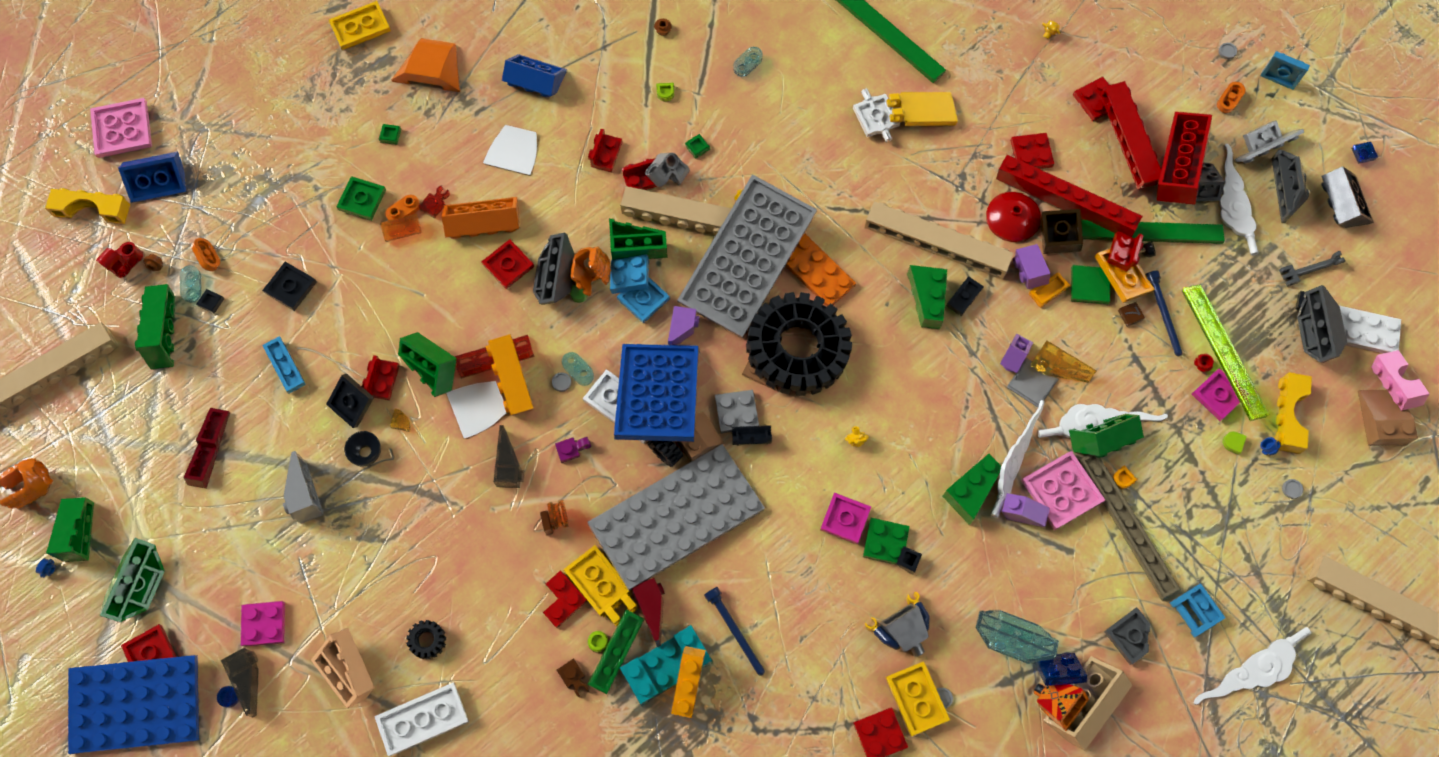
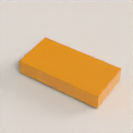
M1057 272L1050 277L1049 284L1035 287L1029 292V295L1041 308L1067 290L1070 285Z

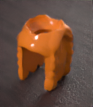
M599 246L582 248L574 255L571 279L576 282L578 289H583L585 295L591 296L592 294L591 282L601 279L605 285L609 283L611 272L609 257ZM586 258H589L590 260L588 262L590 268H587L584 265V260Z
M36 458L23 460L13 467H8L0 475V487L3 486L5 489H11L24 481V488L0 500L1 506L20 509L47 494L53 480L49 476L48 469L41 461H38Z

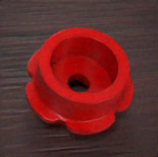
M1200 354L1194 360L1195 366L1201 372L1210 371L1213 368L1214 360L1209 354Z

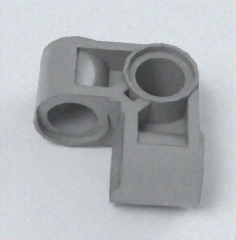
M660 153L647 168L645 174L657 187L663 186L669 179L681 185L690 172V168L675 153Z

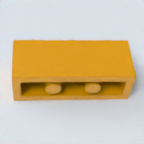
M685 646L671 714L692 718L706 650Z

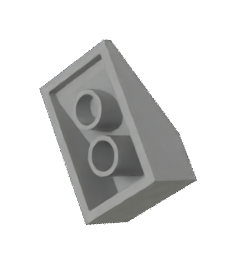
M294 451L291 452L283 507L285 512L290 514L293 519L304 523L324 514L307 462Z

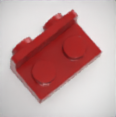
M600 129L599 134H596L594 138V148L590 149L588 154L591 167L612 173L623 143L622 138L606 135L605 130Z
M655 158L645 159L643 162L628 164L623 167L622 175L625 185L642 190L657 187L645 174Z
M1118 231L1114 235L1107 263L1126 272L1132 266L1135 267L1140 260L1138 255L1144 244L1142 243L1143 235L1139 234L1134 239Z
M373 355L372 361L370 360L368 363V374L363 379L362 387L374 398L390 401L400 367L399 363L381 360L378 356Z

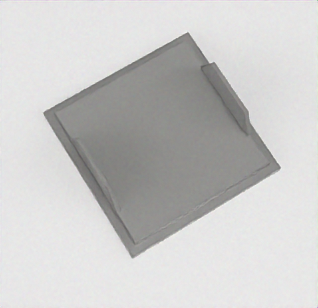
M1026 358L1007 388L1034 406L1039 407L1040 401L1046 399L1059 378Z

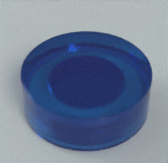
M225 686L217 693V702L223 707L231 708L239 702L240 693L235 687Z

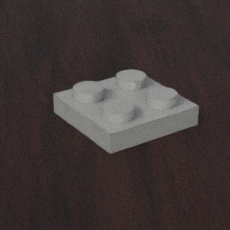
M753 390L715 395L721 433L732 432V427L759 426Z

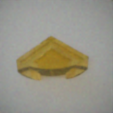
M395 408L390 427L410 432L411 426L408 417L401 410Z

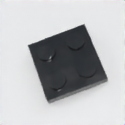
M285 261L262 291L295 311L317 281Z
M346 373L341 375L326 405L352 428H356L362 421L374 397Z

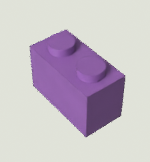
M1038 244L1016 249L1013 264L1015 268L1019 269L1020 280L1022 283H1025L1026 288L1031 289L1049 284L1051 273Z

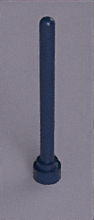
M1158 270L1148 272L1145 275L1155 289L1153 292L1176 356H1181L1182 349L1159 285L1160 273Z
M718 587L711 589L704 594L706 600L716 606L759 676L764 675V668L721 601V591Z

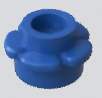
M1273 437L1264 439L1260 444L1264 455L1276 454L1281 446L1280 442H1277Z
M42 559L36 567V573L40 574L41 578L51 576L56 569L54 560Z

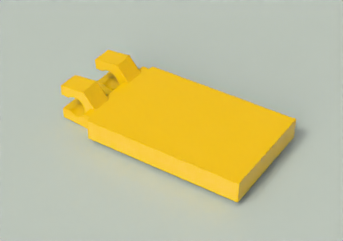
M901 92L900 94H889V99L886 100L887 107L895 108L892 109V114L889 116L890 122H905V126H956L958 122L951 92Z
M596 545L563 569L600 617L603 616V618L608 616L615 627L621 618L614 610L624 603L626 608L632 613L638 610L637 605L630 598L633 596V591H628L615 568Z

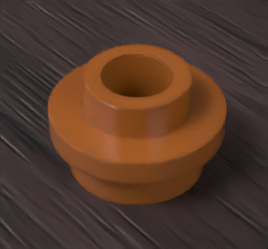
M662 18L655 22L654 28L659 35L665 36L671 31L672 24L669 20Z
M150 254L143 260L145 267L150 271H160L163 267V260L157 255Z

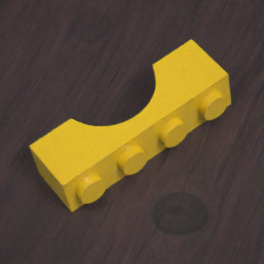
M60 188L50 190L45 209L53 217L72 218L79 210L94 207L98 208L100 216L106 222L125 224L130 204L120 194L107 195L102 192L88 193L84 190L70 191Z
M1288 372L1279 380L1280 396L1277 400L1279 414L1276 417L1278 431L1274 439L1280 442V451L1301 454L1308 449L1309 430L1301 426L1297 421L1294 407L1296 402L1303 401L1311 395L1312 376Z

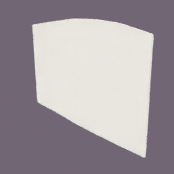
M505 125L490 146L483 163L530 175L537 153L536 132Z
M496 381L476 383L446 393L464 439L486 430L506 414L503 404L504 400Z

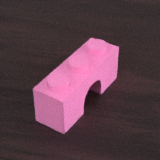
M1399 350L1377 355L1373 362L1372 370L1381 380L1383 387L1387 389L1401 411L1423 406L1430 393L1420 379L1406 380L1402 378L1409 364Z

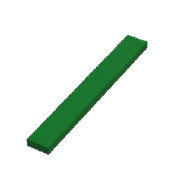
M836 0L932 83L945 74L946 69L865 0Z
M1081 220L1083 239L1113 240L1115 233L1089 220ZM1140 222L1132 236L1135 239L1139 234H1142V241L1223 244L1225 241L1222 224Z

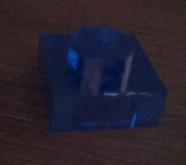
M1371 141L1356 144L1351 148L1358 164L1374 161L1378 158Z

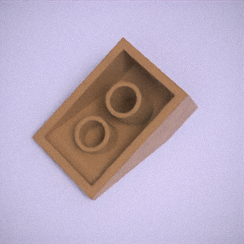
M1387 389L1358 391L1368 446L1408 445L1418 439L1415 421L1409 409L1401 411Z

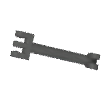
M1338 251L1332 255L1331 259L1297 270L1294 269L1293 265H1289L1279 269L1280 274L1287 272V274L1282 276L1283 280L1291 278V280L1285 283L1288 287L1297 284L1300 281L1299 276L1342 264L1346 260L1344 257H1340L1342 253Z

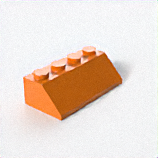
M517 197L444 205L441 216L445 238L450 237L451 239H457L463 235L475 237L480 235V233L491 235L498 233V231L514 232L520 227Z

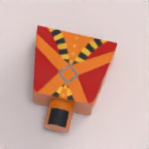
M1053 679L1047 687L1039 683L1034 689V694L1039 697L1037 703L1041 710L1065 731H1067L1089 701L1082 688L1057 679Z

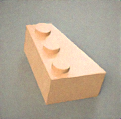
M349 628L330 635L311 659L312 663L346 708L364 701L375 688Z

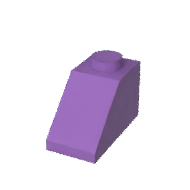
M674 306L668 345H678L694 334V329L699 326L700 320L696 309Z
M1016 334L1000 363L1003 368L1017 373L1028 355L1033 342Z
M1007 493L1002 509L1006 520L1041 527L1046 526L1050 511L1049 507L1028 497Z

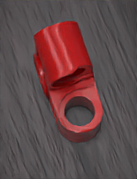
M125 242L115 251L107 247L96 261L118 278H123L141 261L143 252L133 242Z

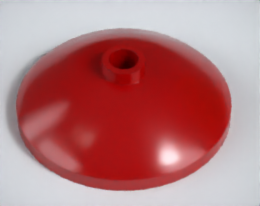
M1019 192L999 194L990 202L986 211V221L990 230L1000 239L1009 242L1028 240L1035 235L1041 224V212L1036 202L1029 196Z

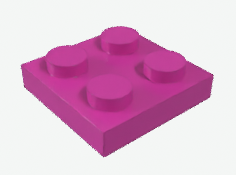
M1220 368L1191 394L1219 421L1225 418L1248 396Z
M834 492L820 530L858 544L871 506Z
M277 601L241 605L242 647L284 643L285 602Z

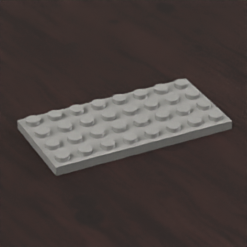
M752 174L677 302L687 308L696 309L698 314L743 338L751 325L755 313L757 314L759 308L763 305L814 218L817 209Z
M722 444L587 523L628 591H630L636 585L649 580L764 511L765 507Z

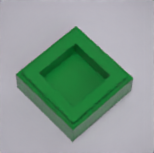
M383 124L379 141L381 143L397 145L402 130L401 127Z
M700 134L685 142V147L695 159L710 150V146Z

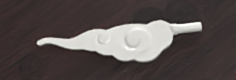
M1225 144L1227 157L1224 172L1226 177L1223 196L1220 199V217L1222 222L1232 229L1236 235L1246 238L1250 254L1254 256L1258 254L1254 234L1256 223L1251 216L1250 201L1243 190V180L1233 166L1232 149L1229 144Z
M1044 400L1040 401L1037 411L1029 420L1026 429L1017 439L1016 444L1009 450L1002 464L998 482L999 493L990 514L994 518H998L1007 493H1011L1013 482L1022 464L1024 454L1028 449L1035 423L1043 410Z
M1077 404L1071 407L1067 414L1060 419L1059 427L1038 430V437L1058 435L1070 438V429L1084 430L1087 429L1086 425L1091 423L1093 427L1103 424V420L1122 414L1140 415L1141 421H1162L1168 415L1156 416L1144 412L1118 411L1113 408L1105 409L1098 404Z
M1305 627L1291 637L1273 641L1267 649L1250 656L1240 668L1231 670L1217 688L1198 695L1193 703L1198 705L1205 698L1225 696L1232 691L1242 688L1268 687L1275 682L1285 680L1292 671V664L1296 657L1294 646L1311 634L1310 629Z

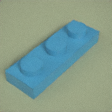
M280 336L262 345L288 394L306 385Z

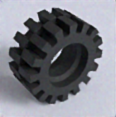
M672 441L647 442L649 448L653 450L652 452L670 467H673L683 457L680 448Z
M421 620L419 624L415 623L412 625L414 628L412 630L409 629L408 632L410 634L406 637L408 640L406 643L410 648L409 650L415 656L421 659H431L430 657L435 658L438 653H442L441 649L445 648L446 645L444 643L446 636L444 635V630L437 623L430 620L425 622ZM425 632H430L434 636V642L429 647H421L419 644V637Z

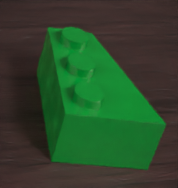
M609 218L612 260L647 254L649 259L668 258L666 231L645 226L642 228L634 226L632 223L626 222L625 224Z
M910 265L907 276L910 280L912 295H914L920 325L923 328L940 330L944 320L948 269Z
M418 332L401 337L398 355L412 371L416 370L421 376L420 381L423 384L427 383L433 390L431 394L437 397L452 391L457 358Z
M1122 414L1103 420V424L1094 427L1091 423L1086 425L1087 429L1076 430L1075 428L1069 430L1073 452L1095 455L1096 458L1105 457L1111 451H1119L1123 446L1135 444L1137 440L1144 438L1140 415Z
M989 453L951 485L942 496L968 525L976 517L1000 474L1002 466Z
M86 497L61 499L46 554L63 562L89 561L94 509L93 501Z

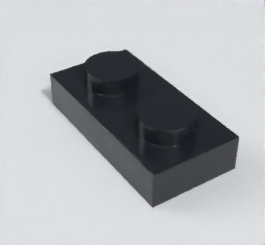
M968 276L946 306L962 317L984 286Z

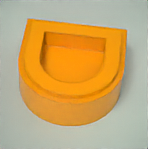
M1125 465L1117 470L1112 477L1119 489H1127L1138 480Z

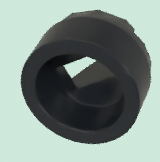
M1153 242L1145 243L1141 250L1146 251L1142 255L1145 257L1156 256Z

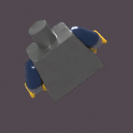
M914 592L913 595L916 600H912L907 595L906 601L909 605L880 622L879 627L874 617H871V620L875 625L870 627L865 623V627L868 631H874V635L894 650L900 649L904 652L911 650L914 657H918L925 652L921 642L929 637L927 631L929 630L930 615L923 603L919 602V593Z

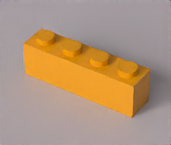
M511 334L488 340L489 345L486 346L489 357L493 356L495 364H491L494 375H498L500 379L497 385L500 394L504 393L506 401H503L506 413L510 412L511 415L533 409L534 407Z

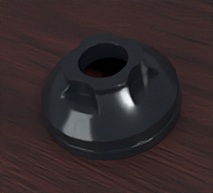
M356 432L345 443V456L356 466L371 465L380 456V441L371 432ZM364 447L371 449V453L367 457L360 455V451Z

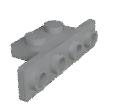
M1277 120L1271 121L1243 135L1249 152L1235 160L1236 162L1243 161L1244 164L1255 160V156L1266 155L1269 153V149L1280 148L1284 146V142L1298 139V135L1304 133V129L1293 130L1282 135Z

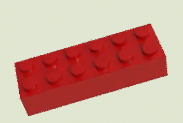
M1175 111L1158 182L1157 201L1196 204L1210 136L1211 114Z

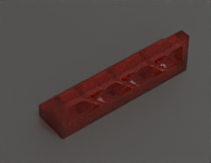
M528 335L513 339L519 361L535 357ZM524 341L527 343L526 345L516 347L518 343ZM486 347L454 356L457 358L456 368L461 379L492 370L491 364H495L493 356L480 358L481 354L487 353ZM467 358L470 359V360H472V361L465 362V363H462V364H461V362H460L461 360H464V359H467Z

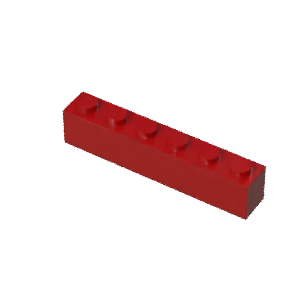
M1125 81L1105 86L1100 93V97L1137 189L1140 190L1158 185L1162 167L1159 166L1157 154L1150 144V137L1144 129V122L1137 112L1138 108L1136 103L1133 102L1130 88L1127 87Z

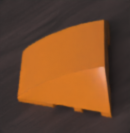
M421 38L391 79L392 82L409 84L410 81L439 85L442 86L443 90L460 92L456 44Z

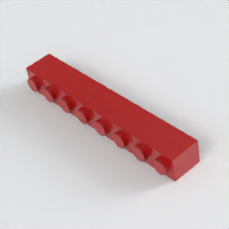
M1006 155L998 170L997 180L1062 210L1080 209L1082 219L1089 220L1115 234L1120 231L1132 237L1143 217L1136 212L1010 155Z

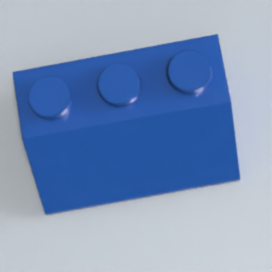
M517 54L505 60L502 81L507 82L509 86H520L525 91H536L541 96L550 97L558 92L567 69Z
M178 151L123 162L118 167L131 203L186 192L184 167Z

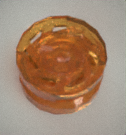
M559 500L558 503H547L551 526H553L552 529L557 530L561 526L563 528L569 527L564 500Z

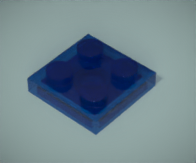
M1065 652L1062 654L1034 656V664L1045 686L1087 683V674L1075 653Z

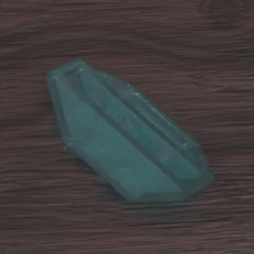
M1001 610L979 611L975 628L989 649L1027 664L1056 657L1059 641L1052 638L1038 624Z

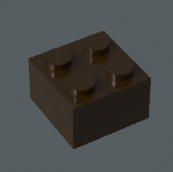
M1080 209L1042 212L1040 223L1043 254L1080 252L1083 246Z

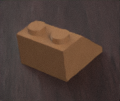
M704 412L695 414L694 442L677 441L690 462L725 444Z

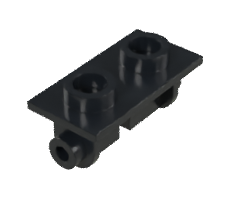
M771 425L732 427L733 445H767L772 442Z

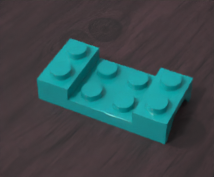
M691 625L673 635L671 639L662 643L661 646L620 667L641 706L677 685L685 646L706 650ZM705 651L702 669L712 663V659L707 651Z

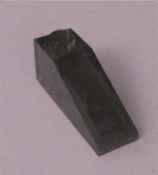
M500 425L493 482L496 487L520 488V482H524V470L521 469L504 425Z
M242 648L222 659L221 662L246 716L253 718L257 716L259 668L256 662H258V658L254 651Z

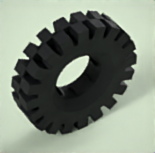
M794 292L785 293L783 299L778 295L770 299L769 305L765 302L759 308L758 314L755 313L751 321L746 351L749 353V363L751 367H756L755 374L760 380L765 377L767 379L766 385L772 389L776 385L780 386L781 393L789 395L790 391L794 390L796 396H805L807 391H810L812 395L819 393L822 387L827 389L834 384L835 379H839L850 358L849 355L852 351L850 339L852 335L850 327L845 328L847 321L843 314L837 316L836 312L838 309L830 303L826 307L823 305L825 299L816 296L813 301L810 300L809 293L801 292L799 298H795ZM792 327L805 328L816 337L819 350L815 354L812 353L810 357H794L782 347V337L780 335Z

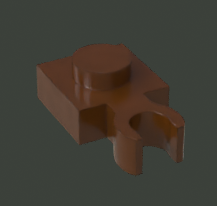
M574 658L556 670L567 688L574 685L575 694L579 698L581 697L578 693L580 687H584L589 692L587 685L580 681L585 675Z

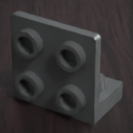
M1204 163L1196 201H1220L1225 181L1214 164Z

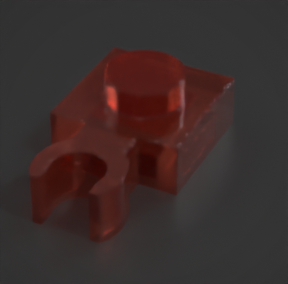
M442 186L437 188L435 195L429 193L419 205L421 211L434 219L444 208L445 202L443 200L447 199L450 195L448 189L445 193L441 194L443 191Z

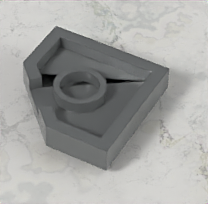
M1137 607L1104 631L1129 665L1134 664L1148 653L1150 623Z

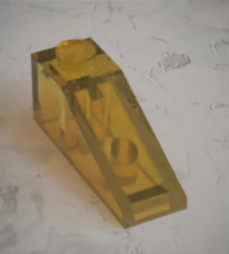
M1049 341L1045 342L1031 364L1037 371L1047 376L1089 383L1097 371Z

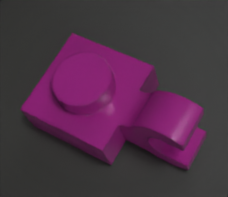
M572 437L555 443L561 463L580 457L579 451L591 448L588 437L581 438L577 442Z

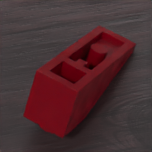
M655 578L636 585L632 590L655 644L659 647L661 646L664 608L662 595L665 592L662 584H657Z

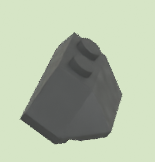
M1278 150L1272 157V166L1281 223H1286L1308 199L1309 191L1306 189V174L1304 173L1300 157L1284 150Z
M565 232L550 235L549 242L545 245L538 258L533 293L541 305L556 303L571 293L573 282L571 279V268L575 254Z
M1321 285L1305 292L1297 319L1304 352L1318 362L1324 363L1340 356L1347 343L1340 306L1326 287Z

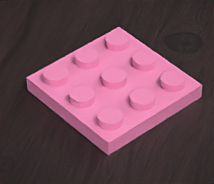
M145 98L90 108L94 154L97 158L152 147L148 106Z
M1072 451L1021 480L1034 501L1050 508L1047 520L1054 531L1105 501Z

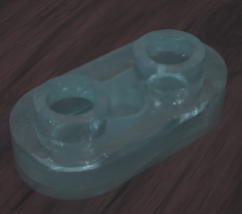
M758 47L748 48L735 60L733 64L734 73L737 76L744 77L753 71L762 62L763 53Z
M191 265L184 267L180 272V295L189 303L196 302L201 297V273L195 266Z
M569 352L563 356V368L578 384L586 386L593 381V370L577 353ZM569 359L575 360L573 363H568ZM582 372H586V373H587L586 376H581L580 374H581Z

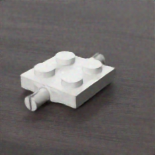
M863 89L861 93L865 100L853 105V110L866 137L882 134L885 142L891 141L892 137L889 130L900 126V122H890L889 116L892 114L893 107H887V95L871 97L868 89Z

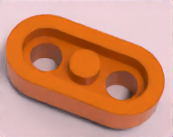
M1240 82L1230 83L1217 101V108L1223 113L1232 112L1245 94L1246 89L1244 85Z
M406 195L386 210L388 221L391 224L397 225L417 213L421 206L419 199L415 195Z
M204 238L195 239L191 248L201 267L207 271L217 270L221 262L212 244Z

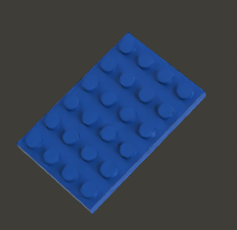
M622 344L614 440L694 442L698 346Z
M198 655L68 668V754L199 740Z

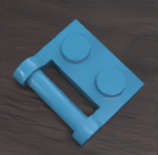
M1201 583L1170 602V605L1176 608L1192 632L1190 633L1194 638L1225 619V616ZM1185 600L1203 625L1200 627L1182 604Z

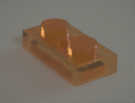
M417 214L380 223L386 242L422 233Z

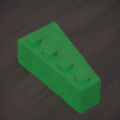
M168 284L146 286L141 297L142 309L139 311L140 324L137 325L138 338L135 341V349L141 354L151 370L174 367V360L170 358V352H174V344L170 334H174V325L171 318H174L175 295Z

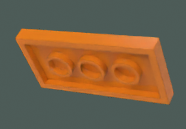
M804 233L785 266L815 296L825 299L824 305L826 307L830 303L834 305L856 286V282Z

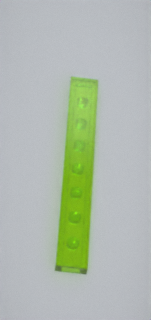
M1199 284L1185 287L1182 293L1249 421L1266 418L1270 414L1202 286Z

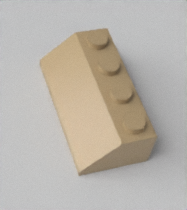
M1092 656L1070 683L1082 688L1089 701L1067 731L1063 730L1049 716H1046L1043 720L1064 739L1084 751L1132 687L1131 682L1122 670Z

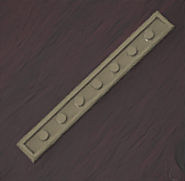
M1087 455L1079 459L1078 461L1104 497V506L1160 599L1163 600L1180 591L1179 586L1101 458H1096L1095 455Z

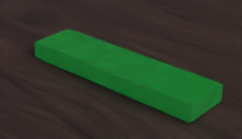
M627 609L625 610L588 682L589 686L605 694L608 693L645 620L644 618Z

